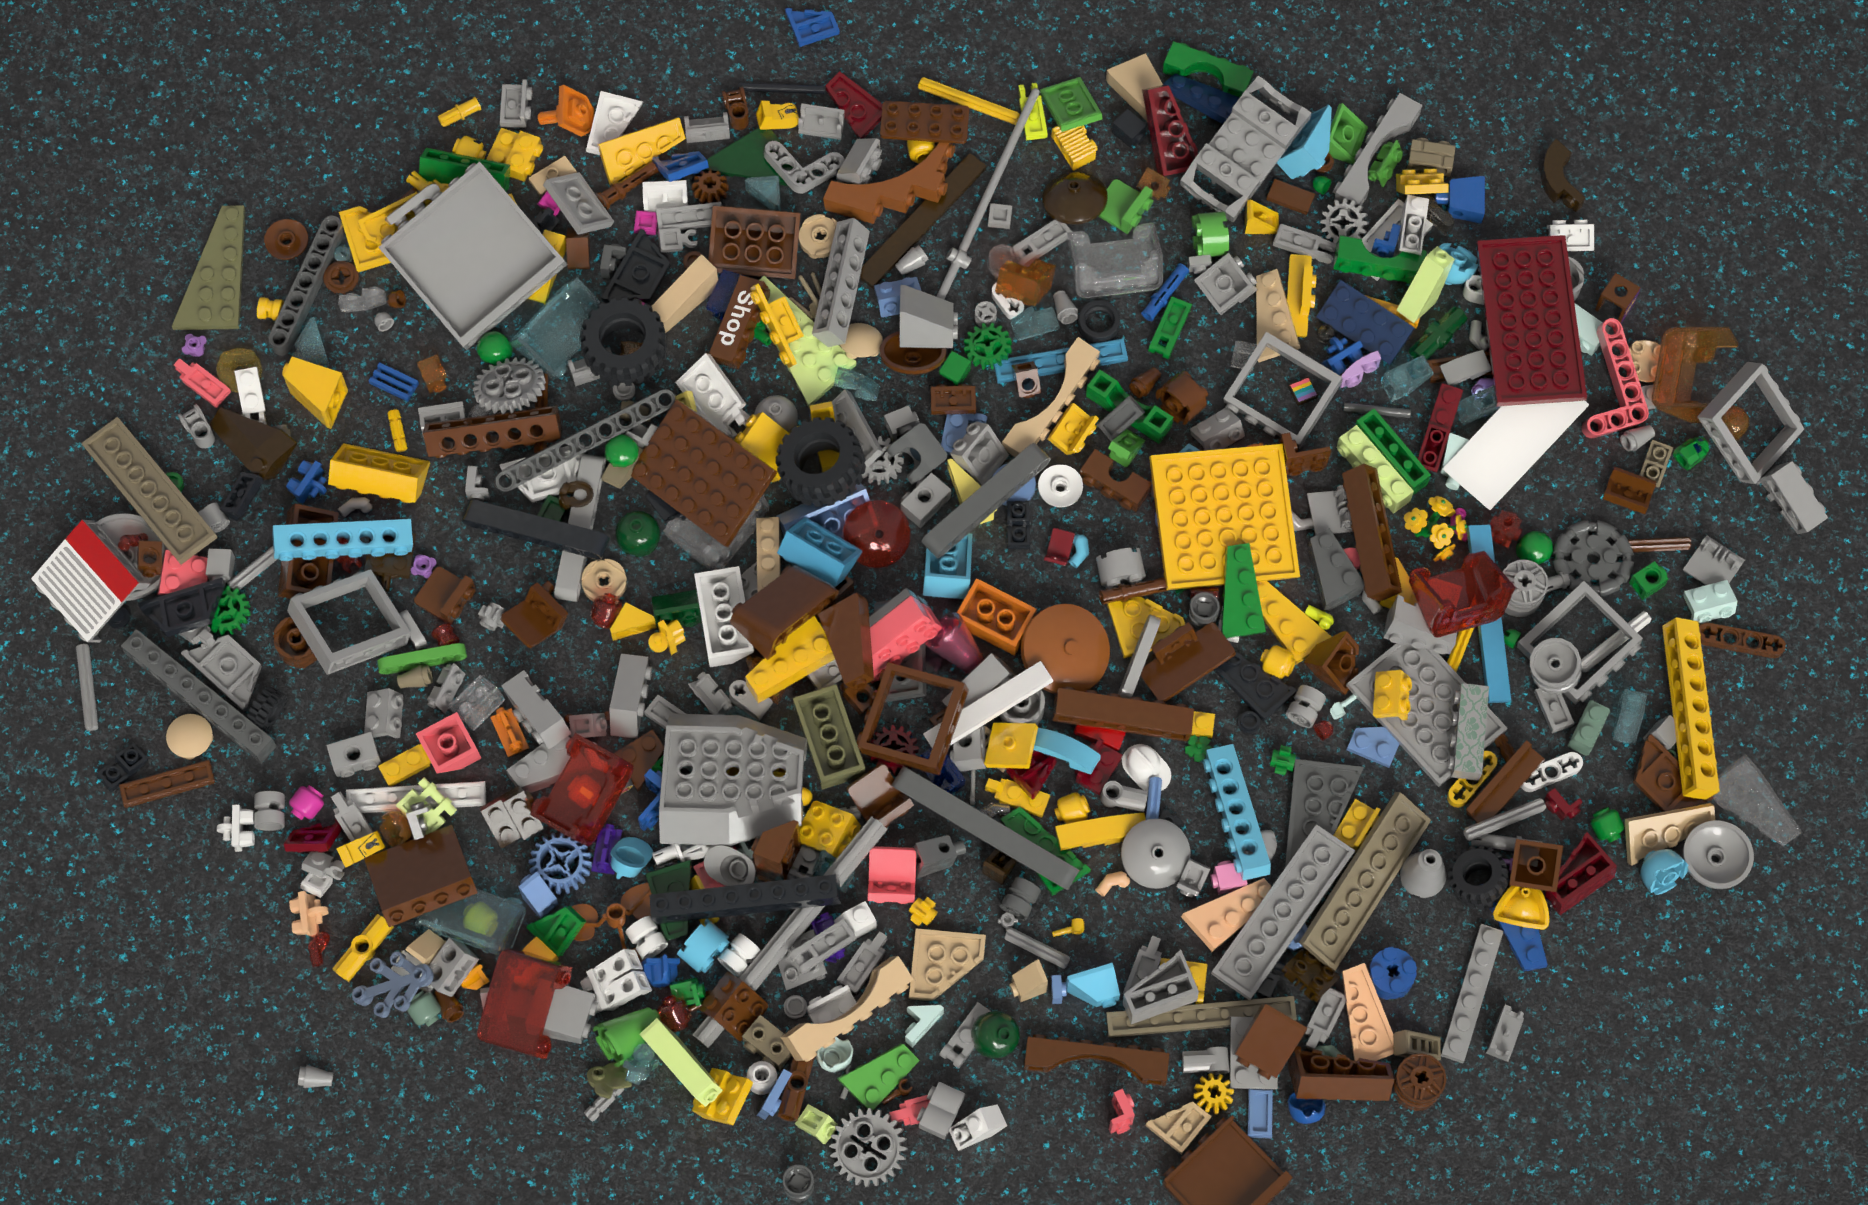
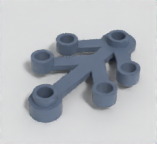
M396 951L390 956V963L396 967H403L410 973L401 976L386 966L385 961L375 958L370 963V969L377 974L384 975L390 981L371 987L363 985L356 987L352 992L353 1000L361 1006H367L372 1002L374 996L389 992L383 1002L375 1005L374 1014L381 1018H386L393 1004L396 1009L402 1012L407 1011L418 989L430 985L433 981L434 974L430 966L426 964L416 966L407 960L404 954ZM410 985L404 996H399L404 986Z

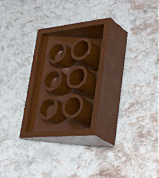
M713 205L708 261L717 269V273L795 279L801 213Z

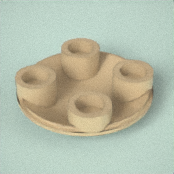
M854 323L849 325L845 344H840V346L845 351V355L851 359L877 356L880 353V345L883 339L880 332L873 326L864 323Z
M1650 340L1635 341L1629 347L1639 381L1654 382L1664 376L1669 365L1666 348Z
M185 714L176 718L170 724L166 734L170 750L177 756L188 760L204 753L214 738L208 721L196 714Z

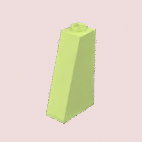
M1438 246L1425 257L1396 311L1415 323L1437 302L1455 259Z
M658 1018L640 1033V1036L688 1091L705 1107L713 1102L723 1091L681 1039Z

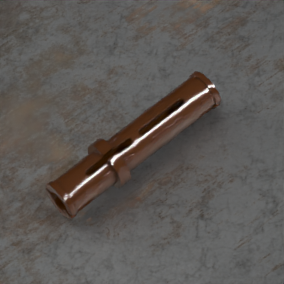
M1165 577L1131 585L1120 584L1112 589L1100 590L1099 599L1101 604L1105 605L1111 602H1127L1128 599L1166 592Z

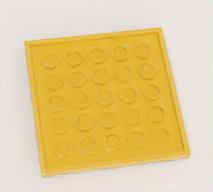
M1283 444L1161 454L1149 457L1166 590L1224 585L1226 547L1250 543L1257 582L1300 577Z

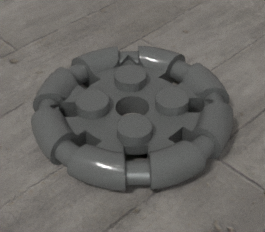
M1583 520L1570 525L1564 534L1561 533L1553 548V555H1555L1553 564L1557 575H1559V572L1568 574L1570 579L1569 589L1573 591L1585 581L1601 597L1618 591L1621 584L1627 583L1634 567V562L1632 561L1634 553L1627 537L1616 531L1618 528L1604 521L1588 522V520ZM1588 531H1595V535L1588 537ZM1610 537L1616 542L1613 546L1607 542ZM1572 538L1577 541L1575 545L1570 541ZM1591 554L1596 555L1599 562L1592 564L1587 560V556ZM1564 556H1570L1571 561L1564 560ZM1617 557H1622L1623 562H1616ZM1574 572L1579 578L1575 579L1571 574ZM1612 573L1616 578L1610 579L1608 576ZM1590 580H1598V586H1591Z

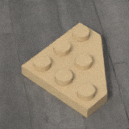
M916 929L911 972L914 980L910 982L909 999L935 1000L984 960L986 935Z

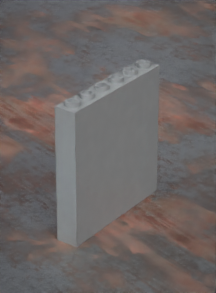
M481 162L471 164L460 179L459 177L453 179L449 183L447 190L443 193H437L427 207L422 206L415 212L414 218L401 223L398 231L393 235L386 236L381 241L382 245L378 247L466 350L568 265Z

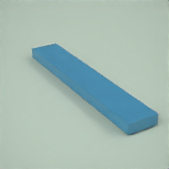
M1124 338L1089 344L1100 351L1098 358L1100 363L1098 366L1128 361ZM1070 348L1012 357L1008 361L1002 359V366H999L997 363L994 364L997 384L1014 381L1012 365L1034 361L1039 377L1065 372V354Z

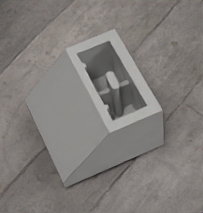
M877 138L857 139L837 172V182L845 184H870L872 173L874 170L878 171L882 163V159H880L882 153L880 140Z

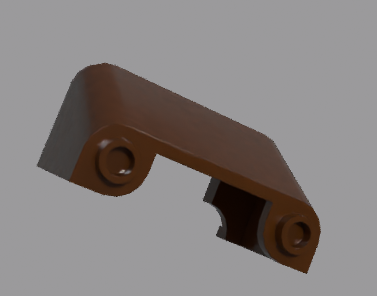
M789 565L781 572L778 578L743 604L741 602L738 603L731 611L733 615L730 623L769 660L776 654L775 646H778L780 643L784 644L787 637L815 615L818 616L820 612L835 605L839 591L832 584L797 565L791 567Z

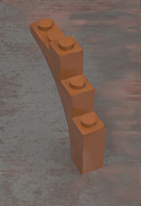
M939 142L928 157L916 167L898 177L883 182L845 184L831 181L823 197L825 210L874 224L876 218L881 216L883 207L906 213L909 206H913L915 196L938 203L941 195L944 196L947 191L948 183L945 182L947 161L953 157L955 145L953 143Z

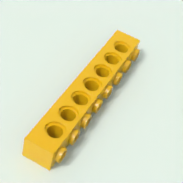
M1676 617L1664 624L1662 628L1683 796L1706 800L1719 793L1720 790L1701 635L1698 621Z

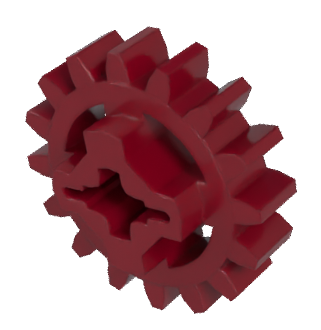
M894 725L891 726L889 731L883 727V733L876 732L875 738L877 740L872 739L871 744L889 749L895 747L896 751L917 756L914 753L919 752V747L914 746L917 744V739H910L912 732L908 731L905 734L903 726L899 728V731L895 730ZM898 738H901L906 743H902ZM871 757L872 763L877 762L876 766L879 764L886 765L888 770L892 771L893 776H896L897 770H901L902 766H904Z

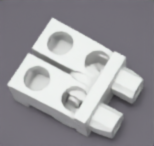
M629 949L621 950L597 965L594 969L586 971L588 976L580 982L584 991L589 993L595 992V1002H598L597 1013L605 1010L614 1011L637 996L645 995L652 991L645 972L641 971L643 968L636 951Z

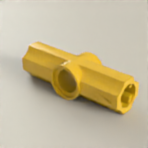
M377 914L361 935L353 939L351 947L332 968L333 971L349 982L364 963L373 958L375 950L392 931L394 926L388 927L385 918ZM361 944L369 945L368 950L365 952H358V947Z

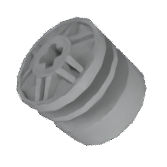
M1516 560L1508 564L1498 581L1500 609L1508 615L1515 617H1526L1534 613L1541 605L1548 588V578L1543 568L1529 560Z

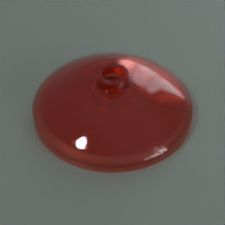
M872 500L858 505L850 512L844 523L843 539L862 550L857 560L858 563L871 568H882L895 563L904 555L910 542V527L906 516L898 507L886 501ZM877 530H881L883 532V536L881 538H877L875 536V532Z

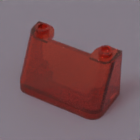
M1485 551L1467 555L1464 558L1461 569L1430 577L1431 573L1427 568H1416L1411 572L1409 578L1410 586L1428 630L1436 638L1498 620L1504 614L1516 588Z
M575 733L566 744L567 755L570 756L566 766L549 796H543L534 801L530 815L575 841L590 846L596 840L629 781L634 766Z
M511 949L502 951L496 963L479 1023L478 1039L526 1055L547 1059L548 1053L551 1050V1042L549 1036L543 1034L555 989H563L569 984L573 967L527 951Z

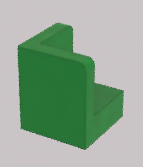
M951 351L939 370V374L953 381L954 386H958L963 383L971 371V361Z

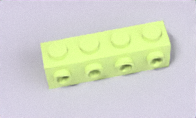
M1357 425L1339 437L1336 448L1353 468L1363 463L1377 468L1384 505L1393 514L1411 501L1414 493L1412 488Z

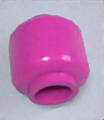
M310 785L308 787H299L289 800V804L293 808L291 813L300 820L304 817L310 820L313 819L324 806L323 795Z

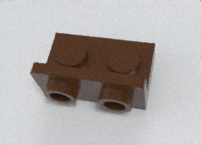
M940 384L931 387V415L976 414L975 386L960 384L958 386Z

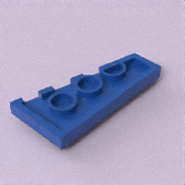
M1494 902V907L1490 908L1492 913L1498 904L1497 902ZM1498 921L1499 927L1508 939L1509 946L1523 972L1547 967L1548 964L1539 929Z

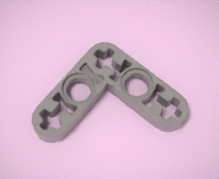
M770 141L764 149L766 161L794 192L800 194L836 176L845 161L840 153L832 152L802 168L780 142ZM789 164L793 169L790 171L784 170L782 165ZM818 169L822 171L823 175L815 176L812 171Z

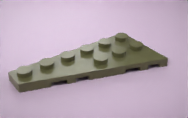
M244 205L221 207L172 324L173 330L240 329L245 227Z

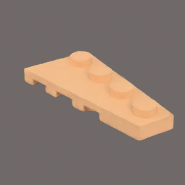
M1365 963L1342 971L1354 1061H1357L1359 1058L1377 1061L1393 1055V1032Z

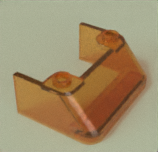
M1674 327L1668 329L1663 334L1652 392V403L1658 410L1689 423H1701L1698 415L1709 403L1690 401L1696 363L1711 361L1715 356L1716 347H1738L1739 343L1729 327ZM1722 416L1721 419L1725 423L1726 419L1724 416Z

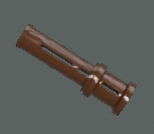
M650 161L622 181L611 183V187L602 193H596V196L604 208L608 210L610 205L619 199H625L626 193L642 184L654 174H657L659 172L658 168ZM644 173L642 177L631 183L633 179Z

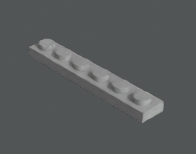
M1481 924L1441 1052L1442 1057L1460 1063L1465 1061L1503 935L1502 930Z

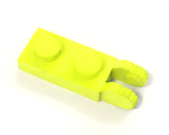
M1032 83L1031 91L1034 88L1038 89L1037 83ZM1018 85L1019 104L1022 112L1028 97L1025 95L1024 85ZM1041 95L1038 96L1024 126L1026 141L1047 138L1048 136Z

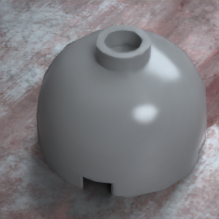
M780 395L768 396L762 399L756 407L754 415L761 412L765 413L788 433H791L790 429L798 425L797 409L793 402L786 397Z

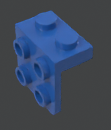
M651 769L644 775L646 787L657 796L638 818L640 829L643 831L647 828L651 829L659 819L657 816L659 815L662 773L660 771L655 773Z

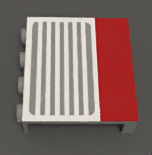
M81 520L31 578L37 585V590L51 600L50 604L52 607L59 610L65 616L64 620L79 632L78 636L83 641L97 643L101 641L97 636L98 632L135 590H146L150 585V582L98 524L92 520Z

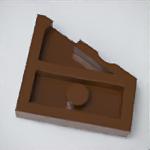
M651 730L614 753V757L626 775L631 778L637 792L643 787L644 775L649 769H652V766L664 754V746L655 732Z

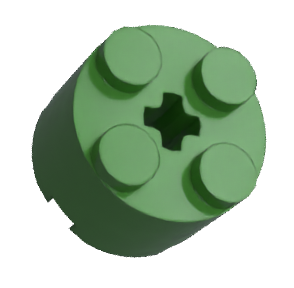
M1224 211L1201 213L1192 216V227L1196 231V236L1192 237L1193 249H1196L1197 256H1224L1229 251L1228 227L1226 228L1223 225V221H1227Z

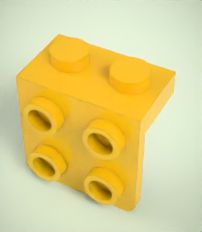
M814 801L804 817L802 825L799 827L800 841L805 846L825 853L834 863L860 831L861 825L853 814L822 802Z

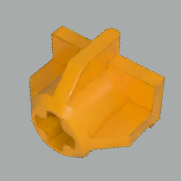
M475 964L462 982L461 986L463 988L478 990L490 982L481 970L482 965Z

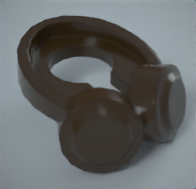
M566 481L559 490V505L563 510H567L569 507L579 508L588 505L594 497L592 487L583 481H573L570 483ZM578 489H583L587 493L586 498L583 500L567 496V493H574Z

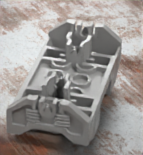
M1257 76L1233 106L1232 113L1210 143H1206L1180 180V185L1195 199L1202 200V203L1209 206L1211 210L1214 208L1215 212L1224 211L1226 219L1234 222L1247 201L1251 199L1299 132L1311 118V112L1303 106L1292 102L1276 91L1263 78ZM1258 90L1269 102L1296 118V125L1259 101L1251 93ZM1195 170H1199L1212 179L1213 184L1217 183L1224 188L1228 195L1231 193L1239 199L1230 206L1219 202L1214 198V195L1208 194L1193 181Z

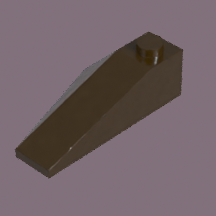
M224 407L219 408L209 424L243 465L253 474L259 475L264 480L276 479L298 444L282 429L268 426L264 422L247 418L245 415Z

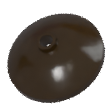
M1070 172L1057 176L1047 184L1043 191L1042 202L1047 214L1056 221L1065 224H1083L1094 220L1105 210L1108 194L1105 185L1095 176L1082 172Z

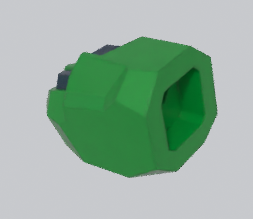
M1704 437L1690 438L1674 450L1673 456L1681 467L1688 471L1705 458L1709 451L1708 441Z

